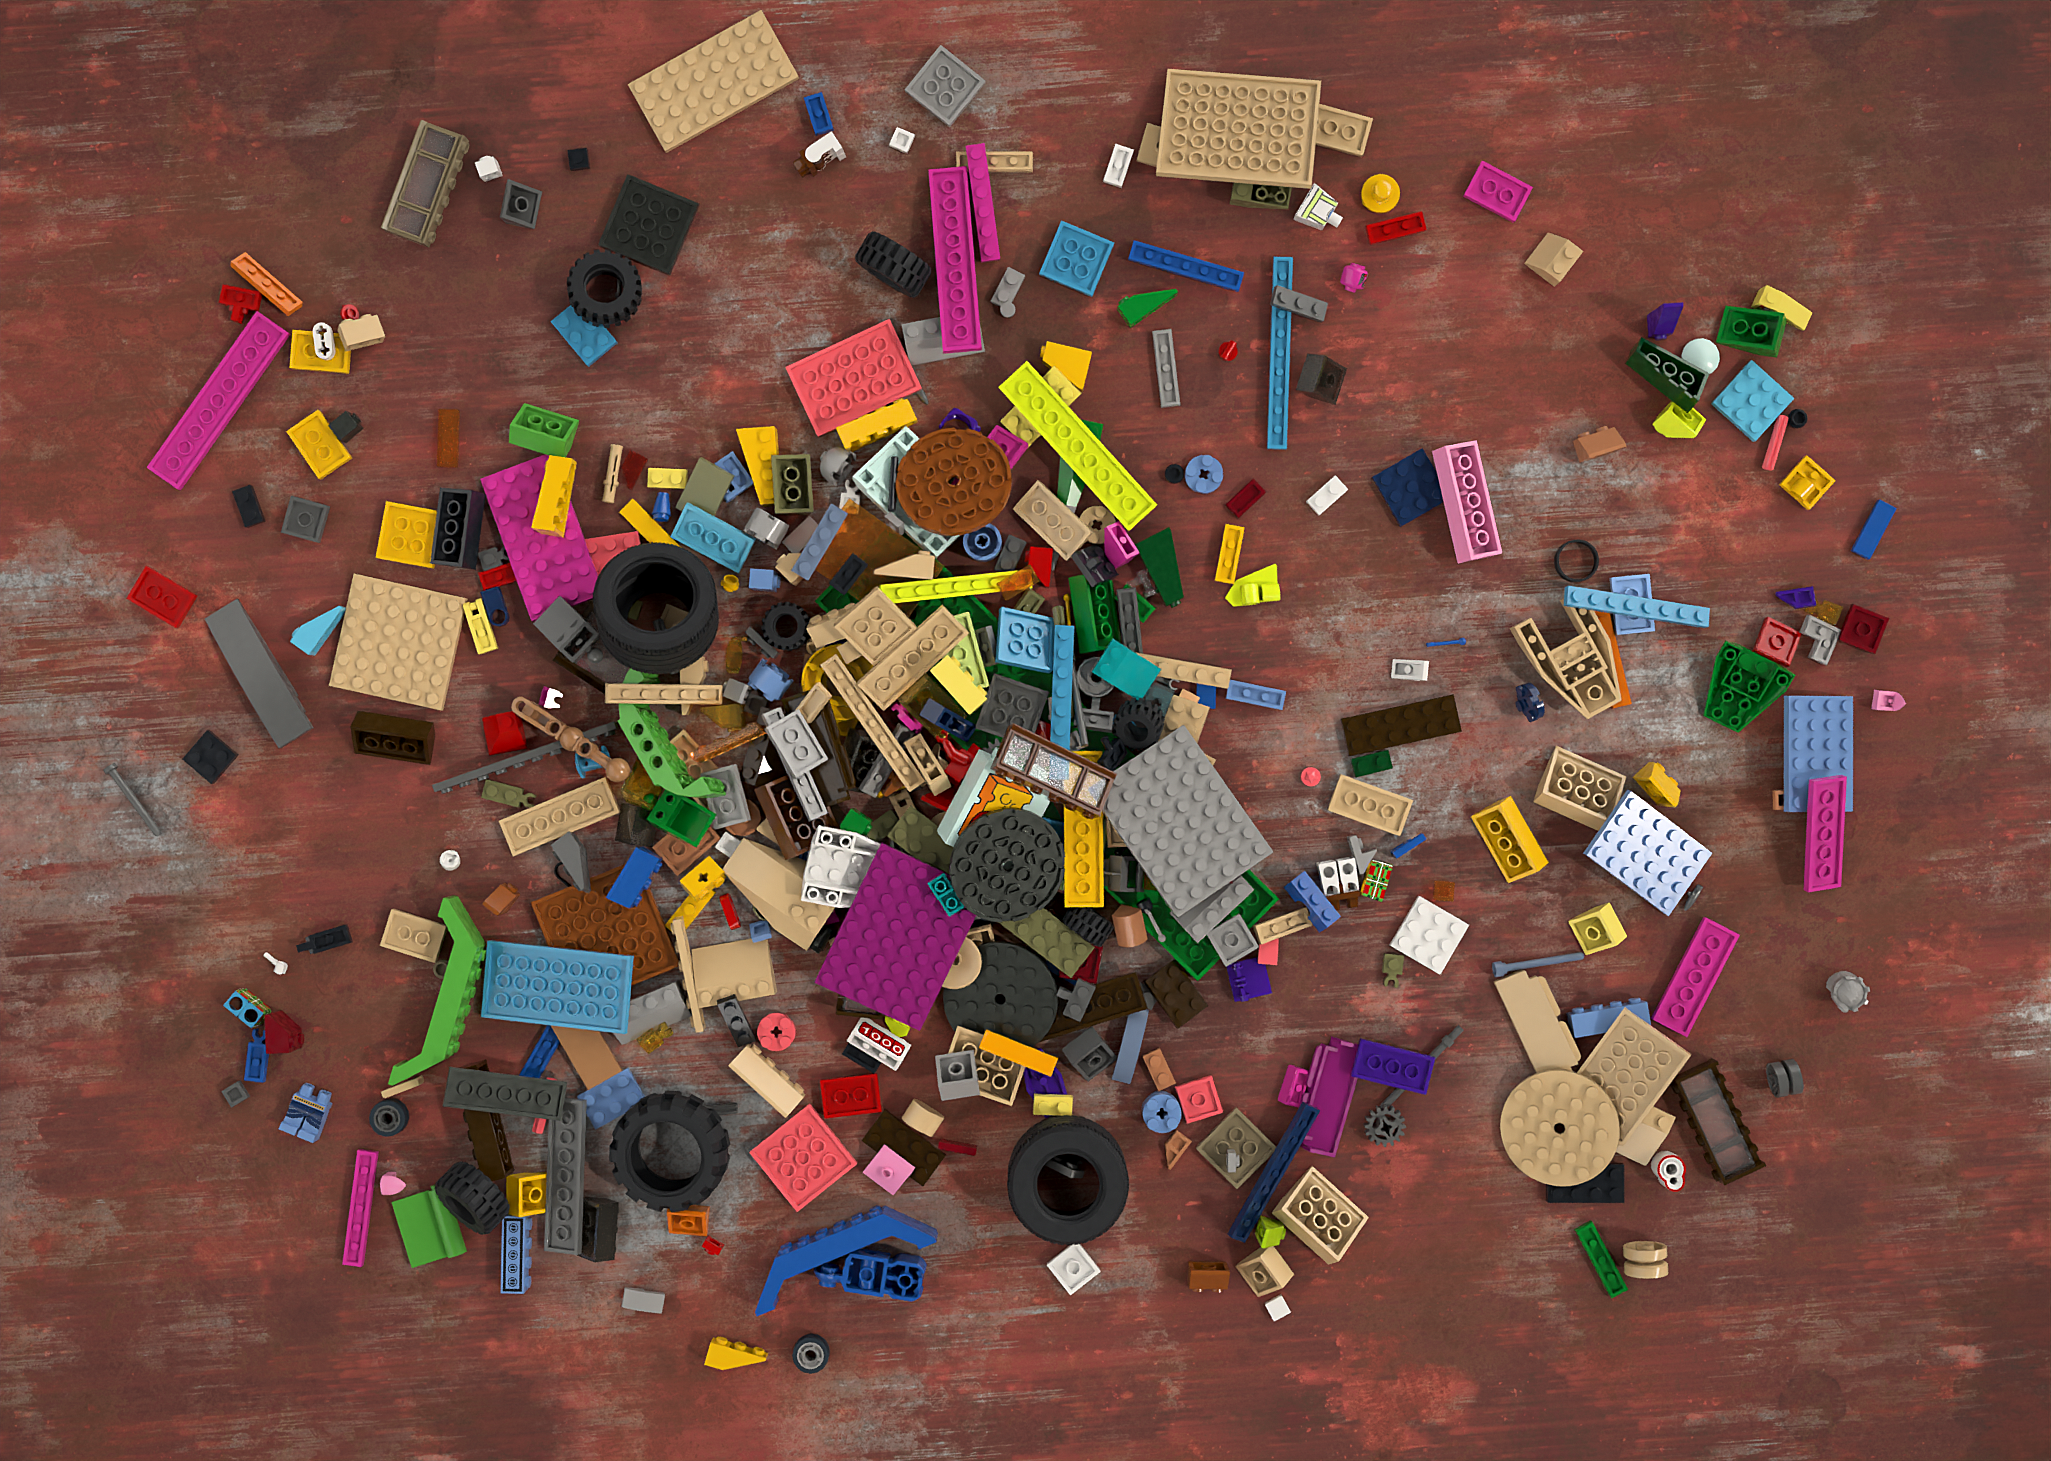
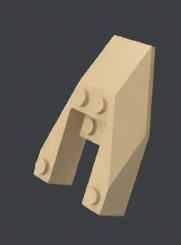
M1563 598L1560 602L1579 634L1578 636L1550 651L1532 618L1523 620L1512 626L1510 630L1518 645L1542 679L1586 719H1589L1622 700L1611 641L1593 610L1564 606Z

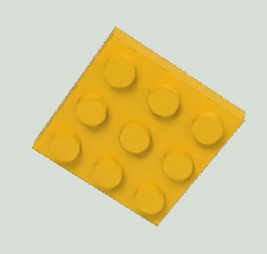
M386 501L376 558L434 569L435 564H430L437 511Z

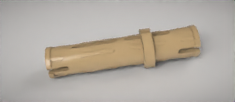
M611 444L606 480L603 481L605 487L602 501L607 503H614L616 487L619 485L617 479L623 446Z

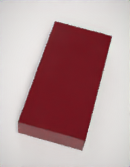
M1253 478L1225 506L1239 519L1266 491Z
M942 1138L939 1140L938 1148L940 1150L972 1156L976 1155L977 1145Z

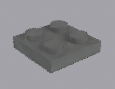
M291 496L281 533L320 543L330 506Z

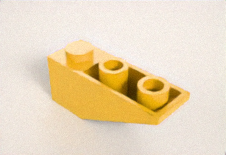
M713 1337L704 1365L725 1370L764 1362L768 1353L759 1347H746V1344L742 1342L732 1343L724 1337Z

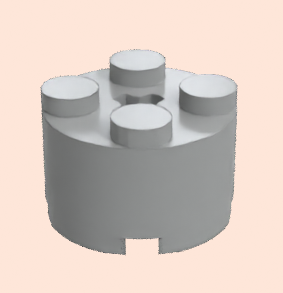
M756 507L743 531L751 536L755 533L754 537L764 544L768 541L767 545L777 550L788 531L789 525Z

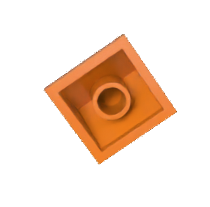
M691 1205L687 1210L671 1212L670 1208H668L669 1233L707 1236L710 1206Z

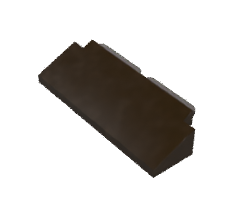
M810 690L782 699L786 715L796 711V708ZM829 700L812 723H808V726L828 757V760L809 770L825 807L850 800L851 797L848 790L855 788L856 784L845 747L840 740V731Z

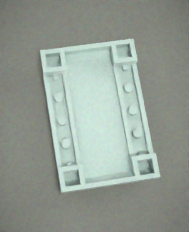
M907 426L894 436L852 477L857 487L886 515L889 513L888 498L891 457H898L899 466L903 456L905 457L911 446L919 440ZM955 478L950 479L949 484H951ZM896 494V511L891 513L904 522V532L923 551H929L930 556H935L936 559L960 536L939 535L919 527L905 514Z

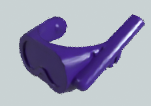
M953 408L939 425L941 429L947 421L959 419L965 422L969 429L978 432L981 430V427L978 426V422L974 418L957 408Z

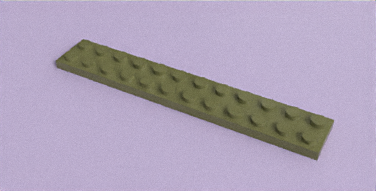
M911 805L887 837L913 857L949 873L953 847L945 844L937 832L939 826ZM1042 908L1040 911L1038 909L1028 915V918L1019 921L999 922L1070 978H1072L1095 948L1045 908Z

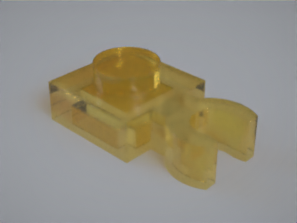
M1816 600V606L1813 609L1807 607L1804 611L1809 614L1817 613L1816 618L1835 626L1843 607L1826 600L1821 605Z
M663 1022L658 1026L657 1030L651 1028L638 1037L637 1042L650 1054L664 1044L663 1038L672 1036L673 1031L671 1028H668L666 1022Z

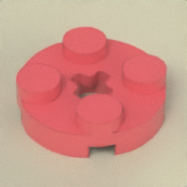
M773 1012L761 1020L757 1028V1036L764 1048L771 1051H782L789 1047L795 1039L796 1026L793 1020L786 1014ZM776 1026L779 1030H782V1034H779L778 1037H775L771 1032Z

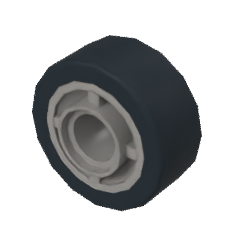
M811 1333L802 1336L793 1349L792 1357L794 1364L804 1373L812 1374L819 1372L828 1362L830 1355L829 1344L823 1337ZM813 1350L816 1356L809 1357L806 1352Z

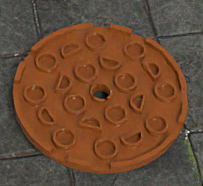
M945 428L925 435L911 446L906 456H903L897 469L896 492L903 511L916 525L926 531L939 535H964L985 527L1001 513L1009 499L1012 488L1011 468L1004 451L994 440L985 437L981 432L968 428L967 430ZM957 478L959 482L955 486L949 484V480Z

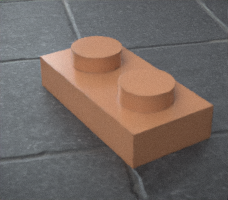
M1160 1047L1142 1055L1158 1091L1176 1084Z

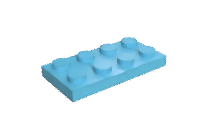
M686 503L671 535V538L737 573L741 571L756 538L690 503Z

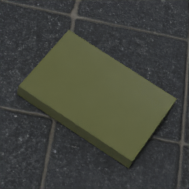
M700 457L675 508L683 511L686 503H690L715 516L735 476Z

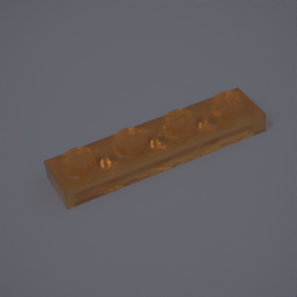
M753 722L746 725V728L742 730L732 731L725 738L721 737L713 740L712 744L697 747L696 751L690 753L692 760L700 763L705 762L766 734V727Z

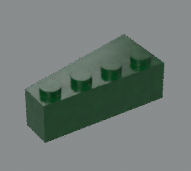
M1642 337L1631 349L1625 363L1686 413L1699 401L1710 374Z

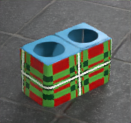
M246 988L235 990L223 1005L251 1029L262 1025L265 1022V1015L271 1013L270 1007ZM234 997L241 998L243 1002L239 1010L229 1004ZM254 1009L258 1014L257 1020L252 1022L244 1016L246 1010Z

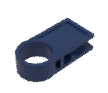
M497 586L480 592L490 623L499 627L506 625L510 617L500 587ZM497 610H502L505 613V620L501 624H496L493 621V613Z

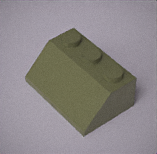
M810 454L771 455L775 514L810 515L813 513Z

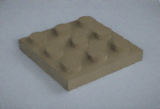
M1235 1107L1196 1146V1149L1238 1189L1274 1153L1276 1146ZM1227 1149H1234L1236 1155H1239V1167H1236V1172H1228L1226 1169Z

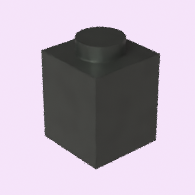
M347 411L328 425L338 439L345 443L364 429L360 424L362 422L355 413L351 414Z

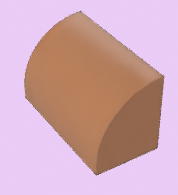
M1121 904L1112 915L1118 946H1138L1148 939L1142 910Z

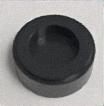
M1171 464L1165 470V479L1171 484L1179 483L1184 477V470L1180 465Z

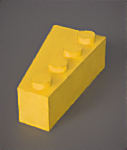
M900 398L894 401L893 405L880 407L875 412L865 414L856 420L836 427L845 449L854 452L902 430L905 426L909 427L916 424L918 421L908 399Z
M775 426L736 429L760 505L763 507L774 506L771 455H779L777 429Z
M549 455V459L545 463V475L531 527L540 534L564 538L577 464L572 458Z

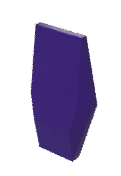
M1056 1066L1051 1077L1025 1067L1023 1073L1026 1090L1033 1100L1034 1094L1067 1095L1062 1074ZM1044 1115L1045 1118H1048V1117L1053 1116V1115Z

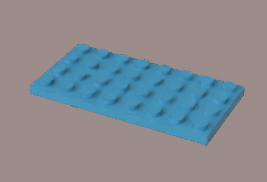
M488 940L481 1017L626 1034L628 1032L634 956Z

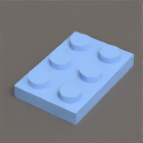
M1650 574L1609 578L1610 591L1612 593L1652 599ZM1613 614L1615 635L1655 631L1654 620Z

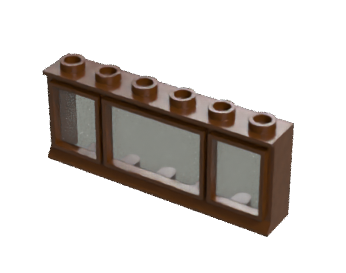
M1014 723L1007 727L990 768L995 771L997 776L1002 778L1008 777L1018 786L1025 785L1030 788L1031 792L1048 796L1047 799L1054 803L1060 802L1065 805L1066 809L1070 811L1077 810L1082 813L1083 817L1090 820L1101 817V812L1117 776V773Z

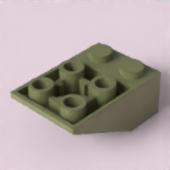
M1233 182L1229 204L1247 208L1288 209L1292 187Z

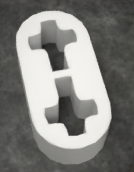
M320 322L313 328L315 352L319 358L331 360L335 356L333 330L329 325ZM322 328L327 330V332L324 333V339L323 336L319 334V332L322 331ZM324 343L325 347L330 349L328 352H326V356L325 354L321 353V351L325 349Z

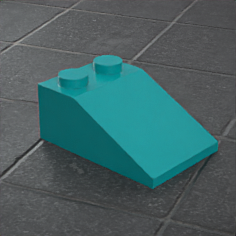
M1113 638L1092 669L1094 674L1137 700L1144 697L1161 671V668Z

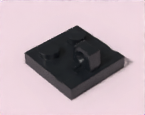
M1098 544L1076 551L1071 555L1092 587L1113 580L1119 575Z

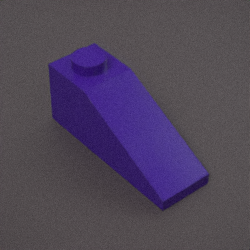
M1683 302L1662 304L1647 315L1648 338H1655L1656 341L1665 340L1669 335L1673 334L1683 309Z

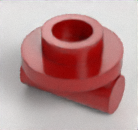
M351 304L342 305L340 315L343 320L359 319V312L355 306Z
M1230 340V342L1221 344L1218 351L1220 358L1224 361L1234 360L1238 354L1237 343Z

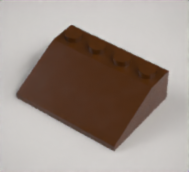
M788 775L754 789L785 860L809 851L818 825L839 829L829 806L826 807L827 814L808 821Z

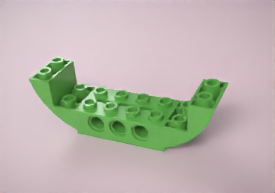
M631 668L627 672L623 684H659L660 680L657 677L659 676L658 674L641 673ZM619 703L620 719L617 721L655 786H662L672 793L687 797L716 798L726 795L723 790L725 787L719 779L700 777L695 781L688 774L685 762L678 757L677 748L674 744L670 743L667 738V731L660 726L659 718L650 709V704Z

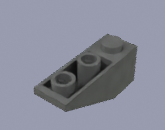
M569 831L551 844L554 850L552 853L558 861H562L564 864L563 870L568 876H572L574 879L573 885L576 889L589 893L591 886L586 848L577 835Z

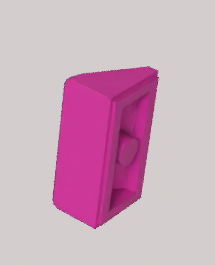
M1288 1065L1278 1096L1279 1102L1299 1108L1301 1097L1307 1087L1306 1080L1309 1070Z

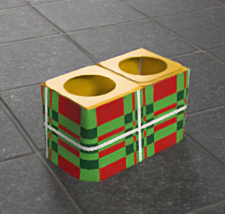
M1371 860L1365 872L1360 894L1382 902L1393 864Z

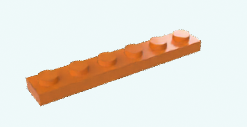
M1594 611L1611 641L1622 699L1620 702L1612 705L1611 709L1630 705L1632 702L1610 613Z

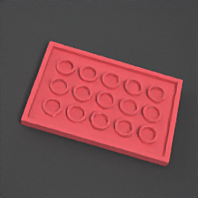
M890 319L785 367L818 438L836 430V427L856 420L865 414L873 413L880 407L888 406L900 398H905L922 390Z

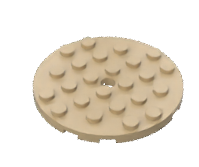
M1568 1070L1542 1071L1520 1082L1508 1096L1502 1110L1500 1122L1502 1141L1513 1163L1529 1177L1553 1186H1572L1591 1180L1608 1166L1619 1142V1120L1610 1097L1590 1078ZM1562 1123L1565 1126V1131L1562 1133L1556 1132L1554 1125Z

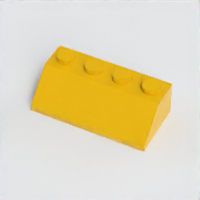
M1511 796L1499 800L1471 816L1508 883L1534 874L1549 863Z

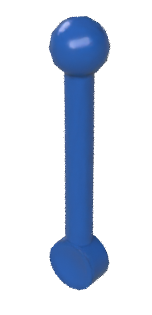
M1460 638L1459 640L1431 642L1426 643V646L1465 645L1466 639Z

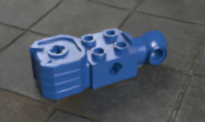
M858 1249L848 1253L843 1269L832 1263H824L821 1266L814 1267V1273L819 1280V1285L823 1287H835L836 1283H841L845 1292L883 1297L884 1294H888L892 1299L913 1302L922 1295L924 1288L922 1283L927 1264L921 1256L899 1253L891 1259V1253Z

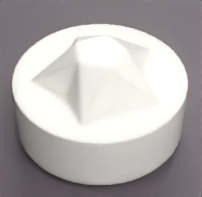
M448 850L442 853L440 863L444 869L454 870L460 865V857L457 852Z

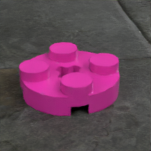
M902 700L899 703L895 702L891 706L893 711L896 710L899 713L897 716L911 731L914 730L916 735L923 730L922 721L915 714L912 716L909 713L908 706Z

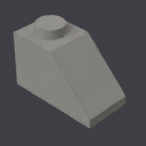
M729 678L728 681L724 682L722 692H724V697L741 704H746L753 688L748 684Z

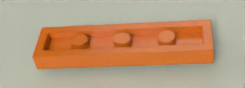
M246 252L231 261L230 266L287 316L302 307L303 302Z

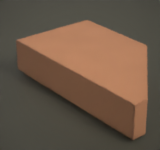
M1177 1129L1165 1143L1167 1166L1170 1170L1192 1142Z

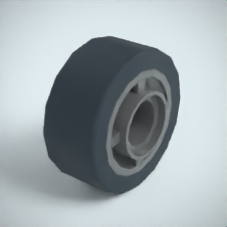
M394 1098L385 1099L377 1103L371 1109L369 1115V1122L373 1131L385 1137L394 1136L401 1132L409 1121V1111L406 1105ZM386 1113L392 1115V1122L386 1119Z

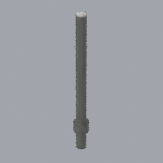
M1073 653L1072 697L1081 747H1087L1089 744L1075 669L1076 658L1075 653Z
M1458 1025L1448 1036L1445 1035L1441 1039L1442 1042L1429 1055L1434 1056L1436 1059L1447 1047L1450 1048L1455 1043L1454 1040L1464 1030ZM1396 1088L1378 1107L1382 1109L1383 1104H1386L1388 1108L1405 1090Z

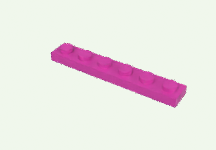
M985 143L967 145L966 153L981 262L1000 260Z
M357 1150L342 1265L357 1267L364 1265L379 1151Z

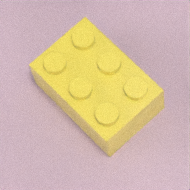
M947 655L930 672L964 710L971 715L987 701L985 697L987 693L980 685L976 687L972 683L974 678L967 670L964 673L959 668L961 664L954 656L950 658Z

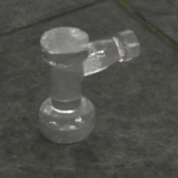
M1147 569L1137 572V577L1130 582H1125L1131 587L1143 583L1145 599L1159 593L1156 587H1152L1147 575Z

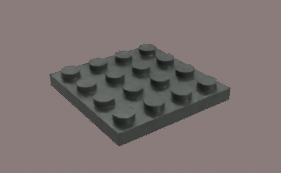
M627 174L598 245L614 253L619 252L624 257L671 275L698 210L699 203Z

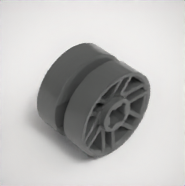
M1794 1059L1782 1060L1781 1063L1779 1061L1772 1062L1766 1065L1768 1084L1776 1098L1785 1097L1788 1094H1801L1803 1092L1802 1074Z

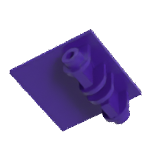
M1258 957L1234 962L1226 966L1235 1002H1244L1250 998L1272 993L1266 965L1258 964Z

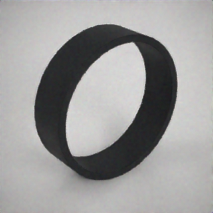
M1580 539L1571 540L1561 545L1554 557V566L1557 573L1569 582H1581L1589 579L1595 574L1599 565V556L1595 547L1589 542ZM1569 543H1581L1587 546L1593 554V569L1583 579L1569 578L1560 568V553Z

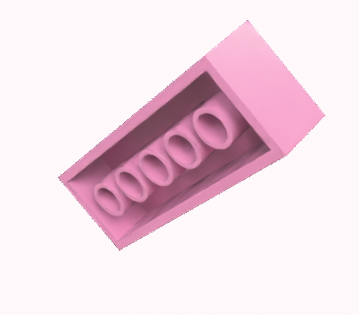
M1477 440L1444 446L1432 451L1457 563L1502 554Z

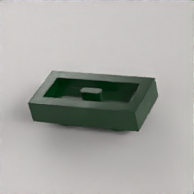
M1389 750L1350 759L1355 778L1393 769Z

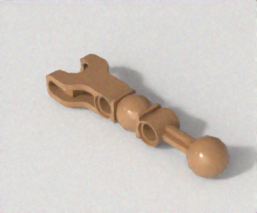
M517 697L513 701L511 708L514 713L548 735L555 737L556 740L560 741L561 746L565 750L574 751L578 755L592 759L604 767L606 775L611 781L621 782L628 778L630 773L628 762L622 758L611 759L599 751L598 746L584 737L580 729L566 725L548 710L524 697ZM521 702H524L526 705L521 712L518 706ZM559 724V731L554 733L555 726ZM590 745L589 752L585 754V747Z

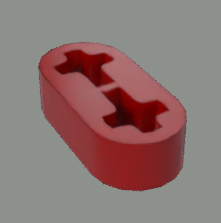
M726 893L719 896L730 929L740 928V919L731 895Z

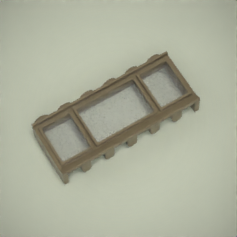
M420 120L381 226L384 231L428 248L431 243H434L436 238L435 231L443 219L442 212L444 207L446 208L449 204L448 196L456 185L455 177L462 168L464 154L469 150V140L464 135Z

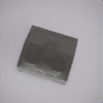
M1307 353L1296 390L1308 397L1336 405L1347 368L1325 355Z

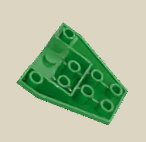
M1725 640L1715 657L1703 716L1739 733L1786 692L1796 675L1780 664L1740 644Z

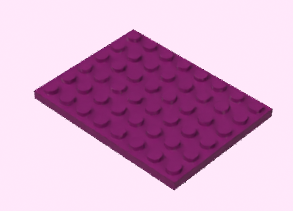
M881 842L814 983L920 1031L976 915L964 907L949 917L927 883L943 873L950 880V874Z

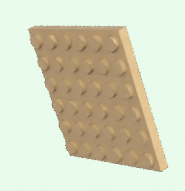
M354 574L329 686L443 711L465 614L463 604L467 603L468 599Z

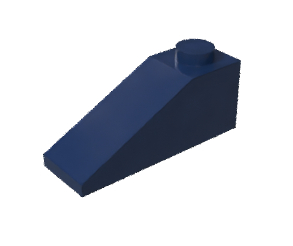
M930 698L920 713L925 719L965 742L969 741L976 729L975 724Z

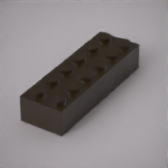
M486 1059L460 1067L489 1072ZM464 1109L463 1119L469 1127L468 1138L473 1143L474 1149L472 1154L474 1160H477L479 1167L477 1169L482 1171L485 1176H488L491 1181L506 1178L515 1169L501 1114Z

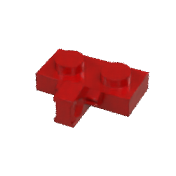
M223 284L218 303L230 306L229 311H232L230 320L242 324L244 314H248V310L259 312L263 294L260 291Z

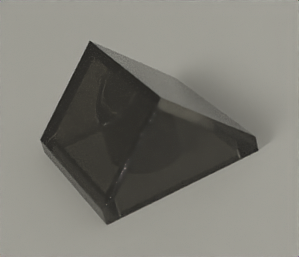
M621 803L615 841L630 845L653 847L656 827L647 820L653 808L649 809L644 806Z

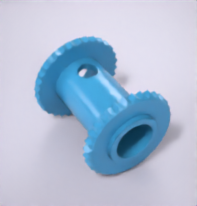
M601 746V752L610 757L607 748ZM575 753V765L581 778H585L586 771L603 768L592 759L584 758Z

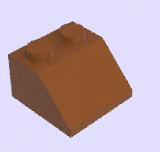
M1188 1261L1189 1289H1192L1194 1292H1203L1204 1289H1211L1213 1292H1223V1289H1228L1230 1270L1227 1262Z

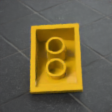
M1649 762L1632 777L1658 806L1676 807L1678 805L1680 789L1677 787L1678 783L1664 773L1665 769L1660 763Z

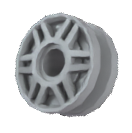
M1092 657L1085 660L1079 666L1076 673L1079 690L1089 697H1102L1114 688V685L1102 678L1098 683L1093 682L1091 679L1092 669L1100 657Z

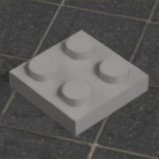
M1239 913L1214 927L1207 934L1225 966L1232 964L1259 948Z

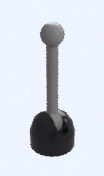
M1147 897L1136 903L1137 908L1141 909L1142 913L1148 915L1158 934V940L1164 942L1166 937L1161 933L1150 912L1153 909L1151 899Z

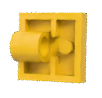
M1806 455L1779 485L1804 508L1810 510L1836 480Z

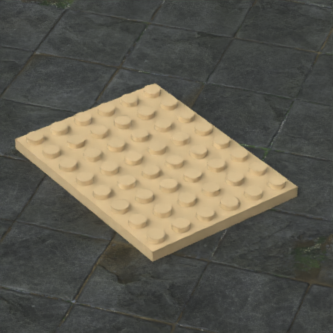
M1168 69L1156 176L1311 189L1321 81Z

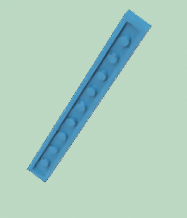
M1273 257L1272 293L1274 286L1277 285L1292 290L1293 257ZM1271 306L1267 449L1286 450L1291 312Z

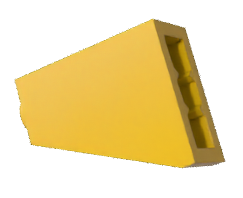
M1047 341L1046 346L1041 348L1040 357L1043 358L1042 363L1049 369L1055 366L1080 392H1083L1092 352Z

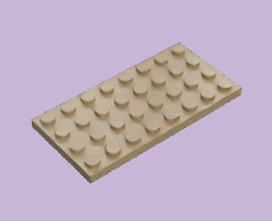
M760 10L629 83L628 86L667 153L799 79V76L765 15Z

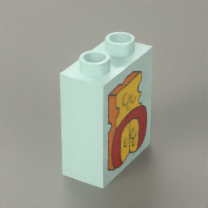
M998 747L994 748L992 754L979 749L937 832L945 844L954 847L964 829L975 819L988 812L1003 808H1019L1031 811L1042 817L1050 802L1047 799L1048 796L1035 794L1025 785L1018 786L1008 777L1002 778L997 776L995 771L990 768L999 749ZM1007 752L1003 762L1024 771L1023 768L1013 764L1016 757ZM1034 764L1029 775L1050 784L1046 780L1049 772ZM1012 861L1003 863V868L1006 870L1012 867Z

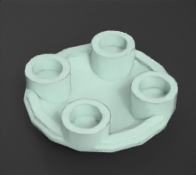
M1704 338L1688 342L1681 355L1685 361L1710 374L1717 368L1720 360L1716 345Z

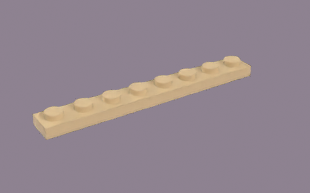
M837 654L822 663L820 666L906 789L911 792L924 783L925 780Z

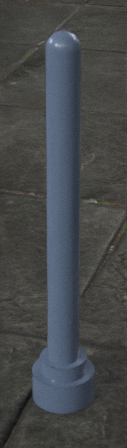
M1578 952L1509 964L1497 961L1492 963V970L1495 977H1502L1508 971L1582 960L1584 954Z

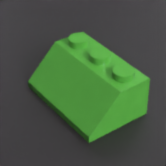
M524 403L510 424L509 443L546 455L566 457L571 449L579 420Z

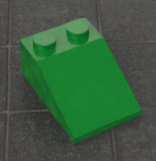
M1725 306L1716 343L1756 355L1777 358L1787 323L1785 313Z

